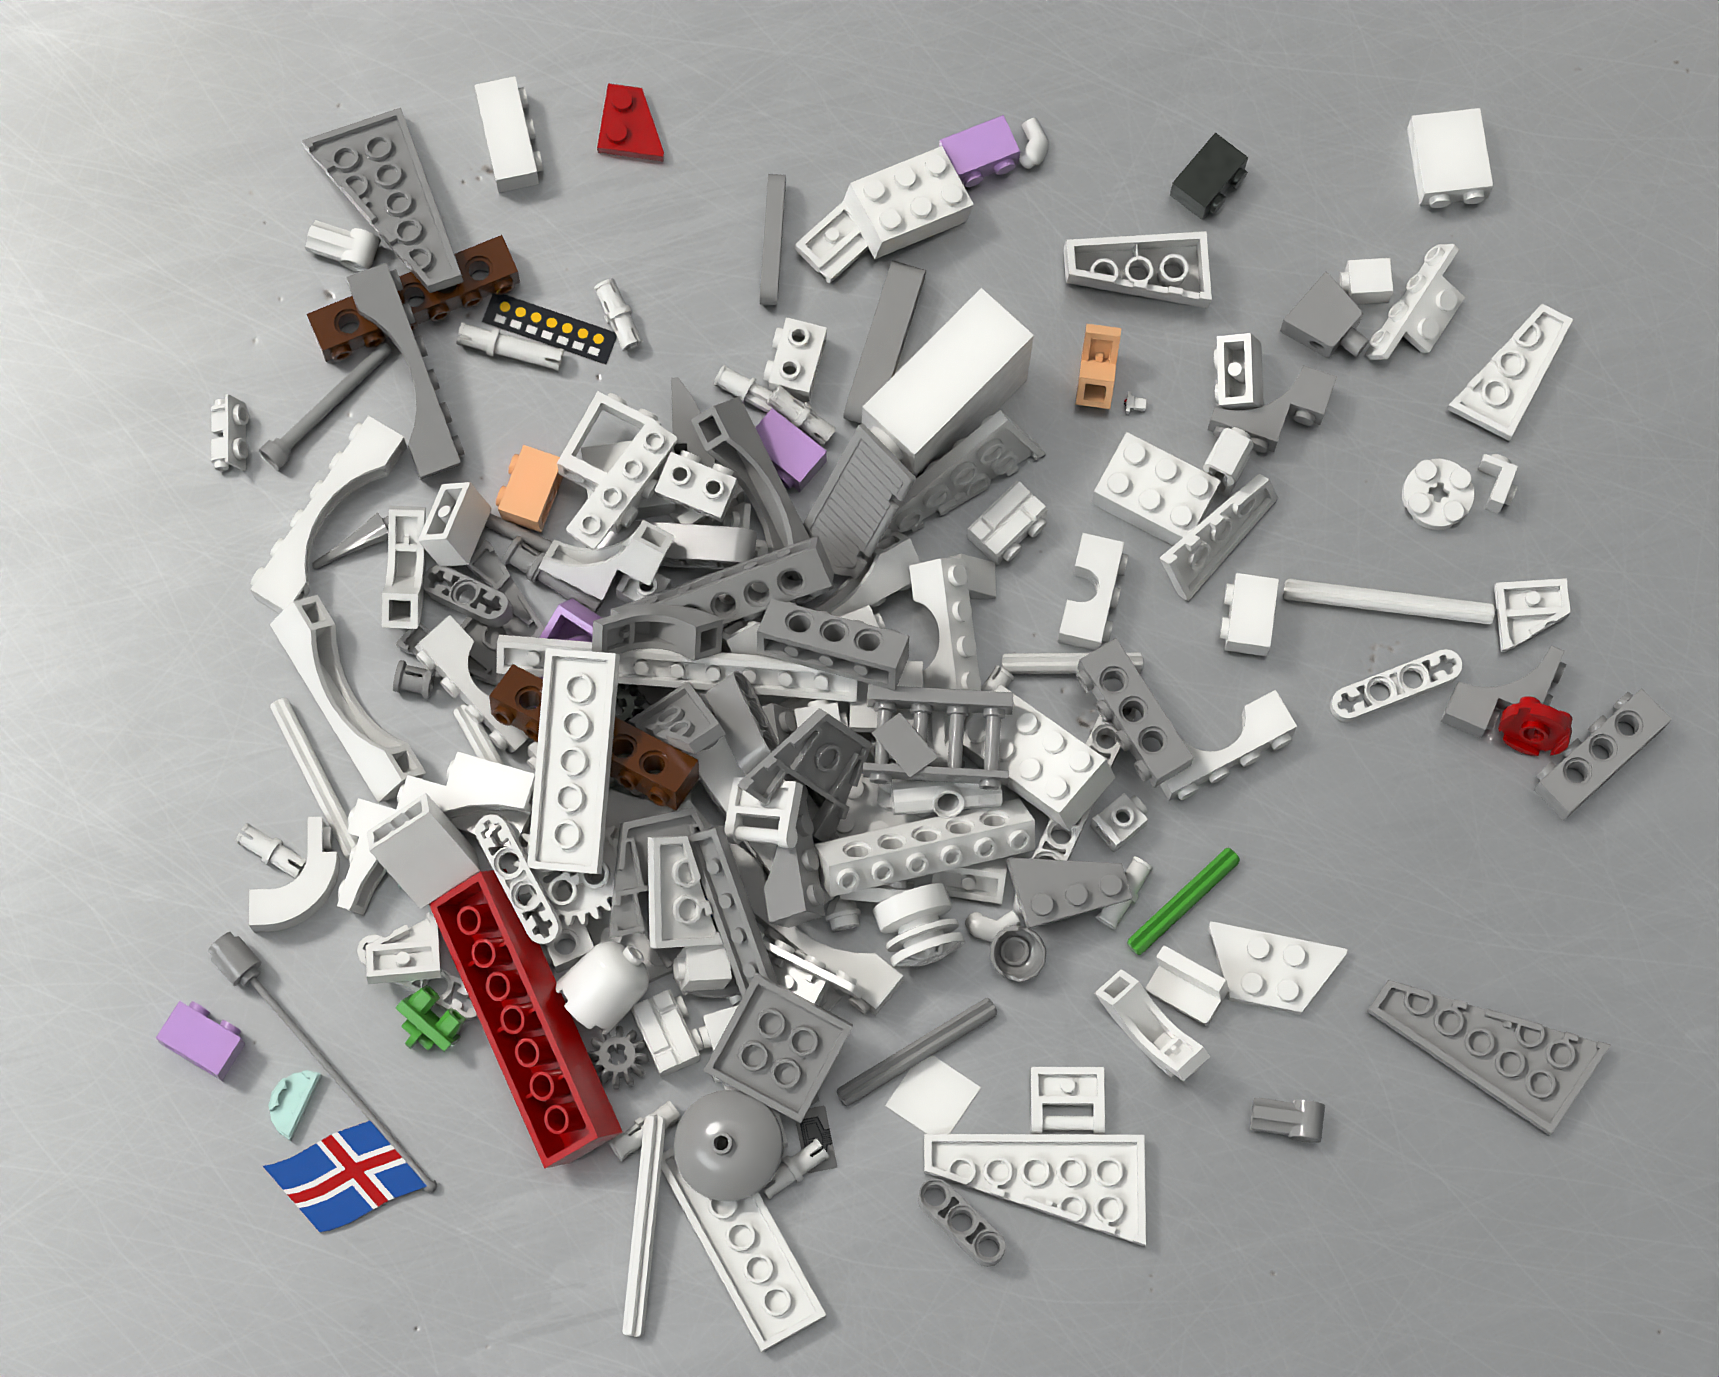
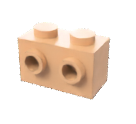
M523 445L519 455L514 454L509 465L508 473L511 474L507 487L502 486L496 498V506H498L502 519L542 532L563 476L559 475L557 467L560 457Z

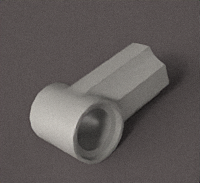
M1254 1098L1250 1130L1288 1135L1290 1139L1301 1142L1319 1143L1322 1138L1325 1104L1307 1100H1294L1291 1103Z

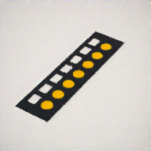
M492 294L482 319L483 323L559 349L562 348L565 351L603 364H607L617 338L615 332L505 294Z

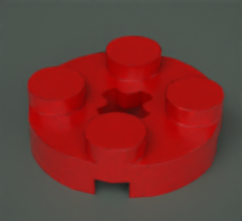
M1525 696L1520 699L1519 703L1508 706L1502 712L1498 729L1499 732L1502 731L1504 733V742L1514 750L1532 756H1539L1540 750H1551L1550 756L1560 754L1568 748L1572 734L1571 725L1573 719L1565 711H1559L1551 706L1541 704L1535 697Z

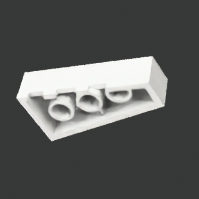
M1207 231L1066 240L1064 246L1066 283L1201 308H1208L1212 301Z

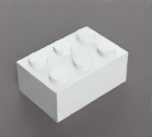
M942 146L851 182L843 200L848 206L853 220L861 231L860 233L874 259L965 223L974 206Z
M1126 432L1093 492L1091 504L1174 546L1202 522L1218 492L1221 480Z

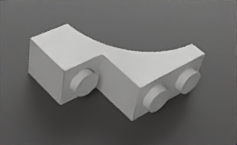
M1303 365L1297 380L1291 388L1277 400L1267 405L1250 410H1226L1214 407L1207 430L1214 432L1213 435L1219 438L1223 429L1236 427L1250 435V439L1254 444L1252 450L1257 452H1267V450L1274 452L1287 415L1294 416L1293 419L1304 425H1313L1314 423L1321 425L1337 376Z
M1551 645L1543 661L1531 673L1513 683L1496 687H1479L1458 681L1441 722L1481 738L1486 729L1492 731L1496 724L1500 711L1494 708L1504 711L1508 706L1519 703L1520 699L1525 696L1535 697L1541 704L1550 706L1553 696L1547 693L1552 682L1559 683L1566 667L1565 663L1560 662L1564 650Z

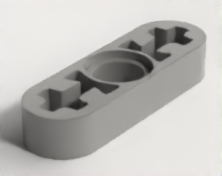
M435 565L424 573L423 588L432 600L490 627H501L511 620L514 612L513 606L504 593L446 566L440 567ZM445 580L448 586L451 587V589L449 591L447 587L440 584L434 586V583L436 581L443 582ZM469 589L476 590L475 597L470 602H459L460 595L464 591ZM486 601L489 606L494 608L501 606V609L499 611L493 610L490 613L484 603Z

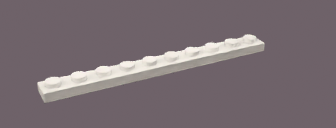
M499 635L497 640L496 673L506 674L511 665L514 664L537 677H543L546 648L592 652V642ZM636 649L620 653L618 683L679 688L686 682H689L694 689L709 690L734 671H739L751 683L756 694L856 702L858 680L769 656L721 652L694 661L676 652L663 649Z

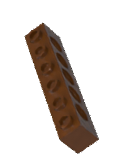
M502 235L454 254L463 282L456 284V289L451 293L446 294L439 290L429 293L412 272L399 276L403 289L397 292L402 304L407 303L414 296H420L424 299L421 305L411 307L415 318V323L410 324L412 331L418 327V324L430 319L431 321L442 320L450 315V311L462 306L464 308L474 307L481 303L484 297L493 293L497 295L506 294L512 291L516 284L520 283L517 267ZM477 270H485L489 273L483 280H475L471 277ZM352 296L307 314L310 326L326 362L332 359L334 361L344 360L351 356L354 350L364 346L367 348L376 347L382 344L386 337H389L374 323L359 315ZM353 322L359 325L358 329L353 333L341 331L347 323Z
M512 664L489 695L491 715L503 725H512L524 731L530 739L538 742L543 679ZM528 706H536V707H537V708L531 709V710L525 709V707H528ZM615 717L610 777L616 779L622 787L628 790L635 789L647 795L656 805L668 806L677 811L699 779V760ZM620 754L630 755L626 758L617 757ZM651 770H659V771H661V772L658 773V774H650V773H648V772L651 771Z

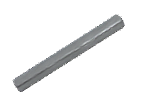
M989 998L983 999L837 1089V1095L845 1106L853 1104L997 1015L995 1005Z

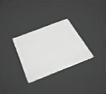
M931 1055L910 1068L885 1106L926 1134H950L981 1087Z

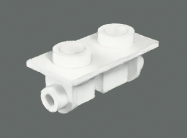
M225 394V399L215 400V406L211 407V432L214 434L223 433V437L211 439V463L215 464V470L218 471L228 470L229 464L242 471H246V458L249 453L246 442V424L248 423L249 415L246 403L229 394Z

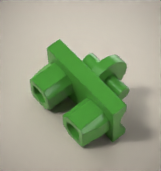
M428 985L404 998L396 1006V1009L407 1018L401 1027L411 1035L405 1042V1045L411 1049L419 1042L424 1048L430 1050L436 1044L445 1052L461 1038L458 1033L466 1019L453 1008L448 1009L441 1018L431 1011V1008L440 997Z

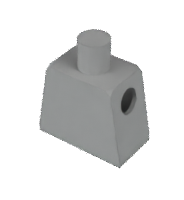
M1326 271L1284 318L1280 329L1283 334L1327 358H1330L1340 346H1343L1357 357L1369 342L1367 338L1355 330L1363 316L1362 310Z

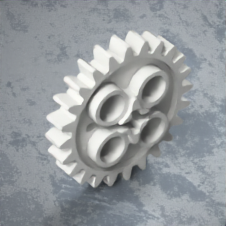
M613 825L605 829L602 862L605 877L601 883L595 885L590 881L589 873L579 872L576 875L565 872L551 882L545 883L544 878L559 871L534 869L560 920L564 915L566 925L573 926L576 916H578L582 925L588 924L589 913L596 920L602 919L601 907L611 911L612 903L610 899L613 897L618 838L614 839L613 836L618 830L617 826ZM523 833L521 836L528 842V845L522 848L528 857L530 834ZM514 861L513 865L519 867L520 861ZM563 881H568L573 889L572 896L567 901L560 900L557 895V888ZM527 884L519 891L520 895H532L527 906L535 902L537 893L533 886ZM544 905L540 907L539 911L545 910Z

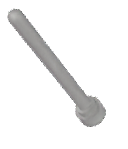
M386 343L380 344L281 439L268 440L259 449L263 458L276 470H279L289 461L288 456L291 454L290 449L391 354L390 345Z

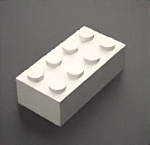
M1001 684L995 690V692H1011ZM1013 693L1012 715L1005 714V718L1001 719L998 770L1009 771V783L1006 785L1008 788L1070 831L1116 777L1106 758ZM975 713L964 725L963 754L984 769L986 718L983 717V713Z

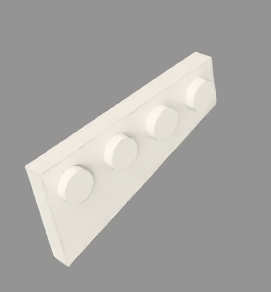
M1541 304L1513 334L1512 338L1502 349L1491 358L1490 362L1479 374L1468 383L1467 387L1448 405L1447 410L1510 441L1573 319Z
M1261 474L1256 475L1159 558L1180 597L1189 601L1276 502L1278 497L1268 478Z

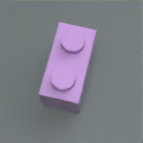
M1004 115L943 138L939 142V147L942 146L965 187L975 186L982 182L984 177L993 173L997 175L1008 173L1016 167V164H1019L1020 150Z
M773 408L755 427L784 487L787 489L793 487L798 492H801L827 462V451Z
M179 1001L156 1036V1039L161 1045L222 1081L245 1046V1042L239 1037L241 1030L225 1020H222L220 1025L208 1018L211 1012L193 1001L189 1006Z

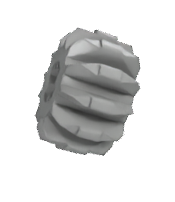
M617 1026L616 1036L611 1037L610 1032L606 1035L603 1034L604 1042L597 1038H592L591 1044L599 1051H589L588 1054L591 1061H597L593 1064L596 1072L603 1071L599 1077L602 1085L607 1083L610 1077H613V1088L619 1089L620 1078L625 1077L627 1085L632 1086L634 1085L633 1077L631 1076L632 1072L637 1076H644V1069L637 1064L649 1062L648 1055L639 1053L647 1045L644 1040L633 1043L637 1037L635 1030H631L624 1038L623 1027ZM615 1050L616 1054H618V1050H623L626 1061L623 1064H620V1061H618V1065L612 1064L610 1053Z

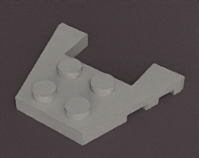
M485 540L472 555L466 568L490 587L506 595L513 606V616L507 624L497 628L490 627L469 616L460 626L474 640L468 656L470 676L497 686L505 675L496 673L497 640L499 635L540 638L545 628L516 586L490 542ZM486 601L484 603L490 613L493 610L499 611L501 609V606L494 608L489 606ZM420 623L418 629H408L396 642V646L401 651L416 656L419 652L415 646L431 631Z
M819 708L749 772L737 786L759 801L767 804L785 775L789 773L826 798L812 819L814 827L812 835L822 842L839 839V836L835 834L840 819H846L850 808L846 805L852 786H858L863 772V763H866L872 743Z
M693 808L620 823L609 927L610 938L645 931L637 893L649 890L648 837L689 836L706 830Z

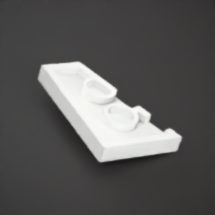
M687 836L648 837L650 948L723 944L720 933L715 930L711 918L713 912L709 901L705 900L699 881L701 876Z

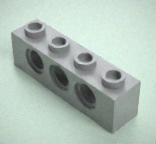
M771 599L757 630V653L896 690L909 658V635L902 634L893 629H883L868 625L860 620H849L834 616L826 611L808 609L792 602Z
M1117 638L1079 659L1077 667L1079 672L1076 673L1078 681L1086 692L1091 690L1097 698L1098 702L1095 705L1099 714L1106 722L1111 720L1118 731L1115 733V737L1119 745L1125 752L1131 751L1137 761L1134 763V767L1144 782L1149 780L1155 788L1191 766L1194 757ZM1108 678H1116L1121 682L1122 689L1116 692L1109 691L1105 688L1103 681ZM1126 708H1135L1141 713L1142 718L1136 722L1128 721L1123 716L1122 711ZM1146 738H1155L1159 741L1161 749L1156 752L1147 751L1143 747L1142 741Z
M1642 688L1634 696L1630 692L1622 696L1613 705L1617 711L1609 719L1604 715L1598 718L1588 728L1591 735L1585 741L1581 742L1577 738L1562 752L1566 758L1557 766L1553 762L1549 763L1536 776L1540 782L1534 791L1563 821L1655 738L1672 720ZM1618 722L1629 723L1633 727L1634 735L1627 736L1622 734L1618 729ZM1601 745L1606 748L1608 758H1597L1592 752V746ZM1569 768L1579 770L1583 776V782H1572L1567 777L1566 770Z

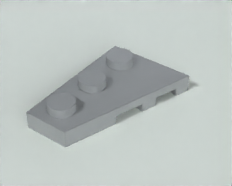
M686 682L628 720L630 725L671 746L692 754L710 749L721 737L726 735L719 722L689 682Z
M1026 858L1006 859L1027 929L1132 899L1122 863Z

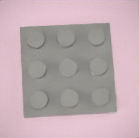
M755 973L703 1071L801 1123L848 1037L853 1024L768 978Z

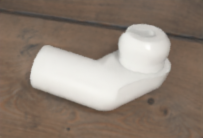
M1031 118L1022 124L1029 142L1025 148L1026 150L1020 153L1019 161L1027 169H1031L1034 165H1040L1044 161L1049 149L1048 139L1037 118Z
M1012 910L998 920L982 916L979 912H973L968 915L965 921L966 927L973 937L992 942L997 933L1011 925L1021 926L1020 920Z

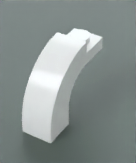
M389 507L388 566L386 583L382 591V628L418 629L424 600L423 579L426 572L427 551L419 543L418 539L426 523V507Z
M308 817L307 861L303 871L293 882L276 889H249V926L253 932H272L294 927L313 916L331 895L338 879L340 857L337 852H326V849H332V828L326 827L323 817Z
M1122 969L1095 992V995L1120 1028L1148 1058L1170 1077L1176 1075L1184 1081L1210 1058V1055L1202 1045L1179 1030L1161 1012L1141 983Z

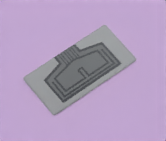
M824 1105L809 1108L802 1122L796 1121L801 1150L812 1143L814 1139H817L821 1143L822 1148L810 1156L813 1157L825 1149L830 1158L808 1171L807 1174L837 1168L826 1108Z

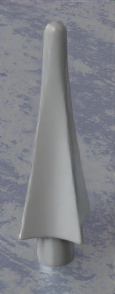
M377 512L343 542L312 563L313 568L318 569L348 554L387 541L389 515L382 518Z

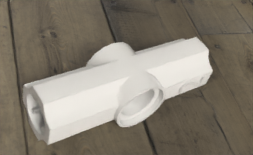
M910 781L891 783L890 786L894 816L935 812L942 818H952L960 814L963 809L997 807L1002 804V788L1000 790H984L979 788V784Z

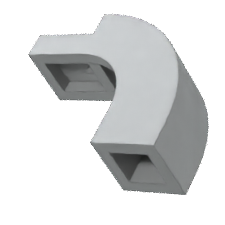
M634 604L611 608L610 616L593 621L592 652L620 654L636 649H663L676 652L694 661L721 653L723 619L698 609L675 605Z

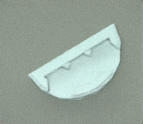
M309 1070L293 1073L287 1078L280 1080L272 1091L269 1102L271 1121L279 1134L289 1141L292 1140L322 1077L321 1073Z

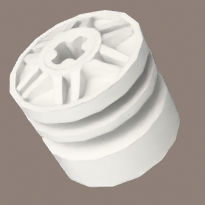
M933 883L907 890L882 901L874 907L873 912L880 932L883 934L898 932L899 934L885 945L887 951L897 952L890 959L893 968L904 969L927 965L946 957L949 953L964 945L963 934L953 932L959 926L958 920L939 919V917L946 914L952 908L950 898L943 883Z

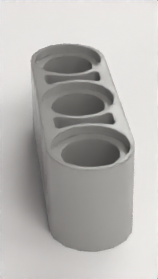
M734 671L706 692L713 713L726 733L724 736L737 764L745 774H748L780 745L751 683L741 672Z
M937 1178L924 1182L918 1196L921 1210L975 1262L986 1267L995 1266L999 1263L1006 1247L1002 1235L948 1183ZM933 1188L941 1190L945 1195V1201L939 1206H931L925 1200L924 1195L926 1191ZM956 1214H965L971 1219L972 1226L967 1231H957L952 1226L951 1219ZM991 1239L995 1241L999 1252L994 1257L983 1256L978 1249V1244L982 1240Z

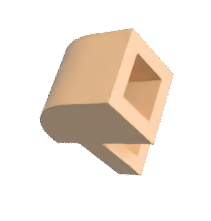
M1086 323L1075 405L1111 408L1121 328Z

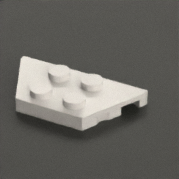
M1210 921L1208 927L1217 953L1216 958L1220 971H1222L1229 987L1227 993L1229 1001L1301 1015L1347 954V949L1212 921Z

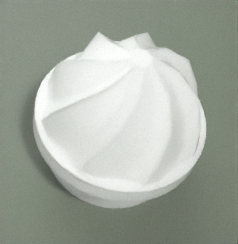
M837 896L828 905L825 918L826 922L830 923L832 931H843L860 926L859 916L862 914L854 900L840 899V896Z

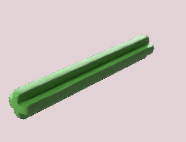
M1225 848L1128 939L1127 944L1130 949L1137 955L1145 952L1239 864V856L1231 848Z

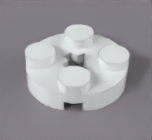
M1423 460L1407 476L1402 490L1403 504L1413 516L1412 519L1420 526L1432 530L1450 528L1452 525L1462 521L1473 505L1474 486L1471 482V475L1466 469L1461 468L1450 460ZM1436 486L1442 487L1443 491L1447 493L1448 498L1443 497L1440 502H1435L1434 495L1429 494V489H1435Z

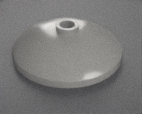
M736 1090L716 1091L698 1099L682 1116L674 1136L675 1161L684 1180L698 1193L718 1201H737L758 1193L774 1177L783 1154L782 1131L774 1113L764 1103ZM721 1137H726L728 1140V1146L724 1150H719L717 1147V1142Z

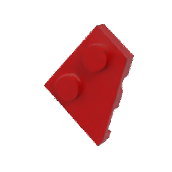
M608 83L597 145L598 153L664 162V151L642 88Z

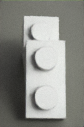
M642 520L635 532L625 540L615 545L597 548L596 550L571 546L554 539L543 557L539 568L549 573L552 577L561 579L581 589L584 593L603 600L618 570L627 574L630 578L650 586L675 536Z

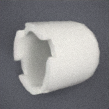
M615 941L601 942L593 947L556 983V992L558 994L564 993L568 999L564 1007L578 1022L590 1030L596 1025L602 1028V1034L606 1035L616 1027L648 989L649 975L643 963L644 957L632 945L626 946Z

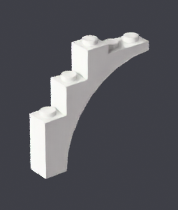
M457 752L455 760L450 763L447 770L448 782L446 786L407 775L405 783L402 784L398 791L397 809L358 798L356 806L349 813L347 833L358 837L359 840L357 845L351 850L349 856L350 867L346 879L339 886L337 906L364 915L375 888L387 872L369 851L368 830L425 793L429 795L449 820L483 811L511 810L532 814L535 774Z

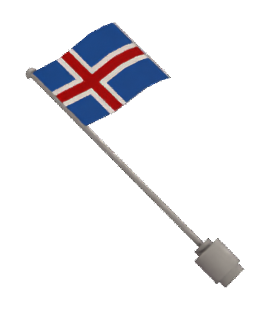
M227 932L217 939L208 949L212 955L211 961L233 986H237L240 983L244 987L250 983L369 1120L333 1133L291 1158L263 1166L265 1170L320 1233L348 1225L395 1198L425 1188L426 1192H433L437 1188L436 1180L431 1181L256 979L261 973L258 968L262 963L239 936L234 937L231 932Z

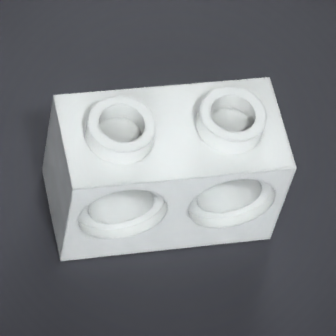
M567 884L557 888V895L560 900L567 901L572 896ZM540 907L537 910L527 912L528 919L530 916L536 915L540 923L536 932L539 931L540 934H545L548 937L550 935L548 929L553 925L552 922L543 921L538 916ZM563 915L561 918L562 932L559 938L552 943L541 945L548 964H553L557 973L573 967L594 947L585 925L580 923L578 916L575 917L573 926H568ZM562 939H571L576 943L573 952L567 955L558 953L556 945Z

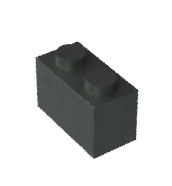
M1215 132L1174 180L1170 196L1203 220L1209 211L1215 214L1226 200L1224 194L1231 186L1236 189L1248 173L1245 170L1248 157Z

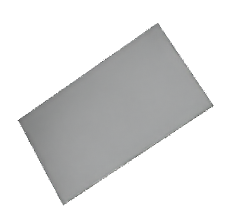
M898 713L872 732V735L909 778L938 758L901 713Z

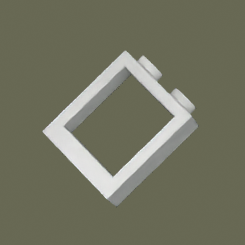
M597 391L557 462L559 475L593 492L607 475L606 472L576 458L577 453L602 410L640 429L650 419L660 426L661 422L658 421L656 415L648 410L640 408L637 411L627 406V402L616 394L608 393V395Z

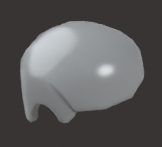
M1011 925L999 931L990 947V960L996 971L1003 977L1017 982H1025L1038 976L1044 967L1046 948L1041 937L1033 930L1020 925Z

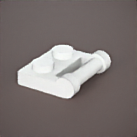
M734 777L724 827L728 842L732 844H740L742 841L778 844L780 848H794L798 838L796 823L803 785L795 781L782 780L767 804H764L737 786L744 777ZM748 816L780 819L778 829L745 827L743 826V818Z
M1031 1067V1134H1042L1043 1130H1093V1134H1105L1104 1067ZM1042 1105H1093V1116H1043Z

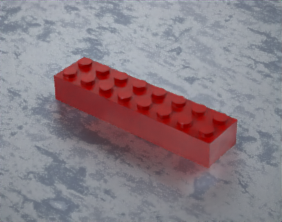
M494 870L480 871L429 903L544 1168L569 1164L623 1133L573 1018L564 1007L566 1004L561 993L558 994L556 992L557 982L539 943L532 941L526 933Z

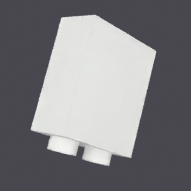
M981 288L862 407L861 424H864L917 479L925 472L929 464L940 460L953 449L957 441L968 437L979 428L985 418L993 415L1027 381L1034 335Z

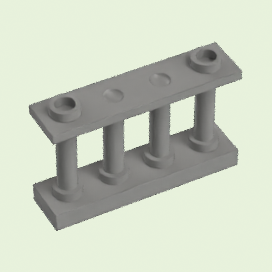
M868 684L867 707H874V711L878 712L877 728L892 718V713L896 712V708L911 709L910 713L914 714L913 728L926 743L928 715L932 714V710L947 711V715L950 716L947 767L926 766L909 778L899 765L889 764L890 754L876 739L875 763H863V777L870 778V782L876 784H890L892 779L979 784V788L984 790H1000L1001 785H1008L1009 771L998 770L1001 719L1005 718V714L1012 715L1013 692L897 686L896 690ZM969 712L983 713V717L986 718L984 769L962 768L964 721Z

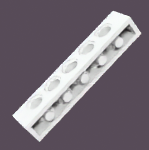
M1018 798L1002 802L1001 806L964 810L952 818L938 816L817 843L814 845L815 852L819 858V880L829 896L832 897L1034 851L1035 819Z

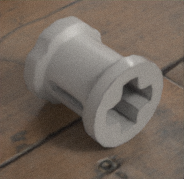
M400 660L394 676L393 691L407 690L420 693L423 698L429 699L434 685L436 670L433 668L431 671H428L427 669L407 665L406 661Z

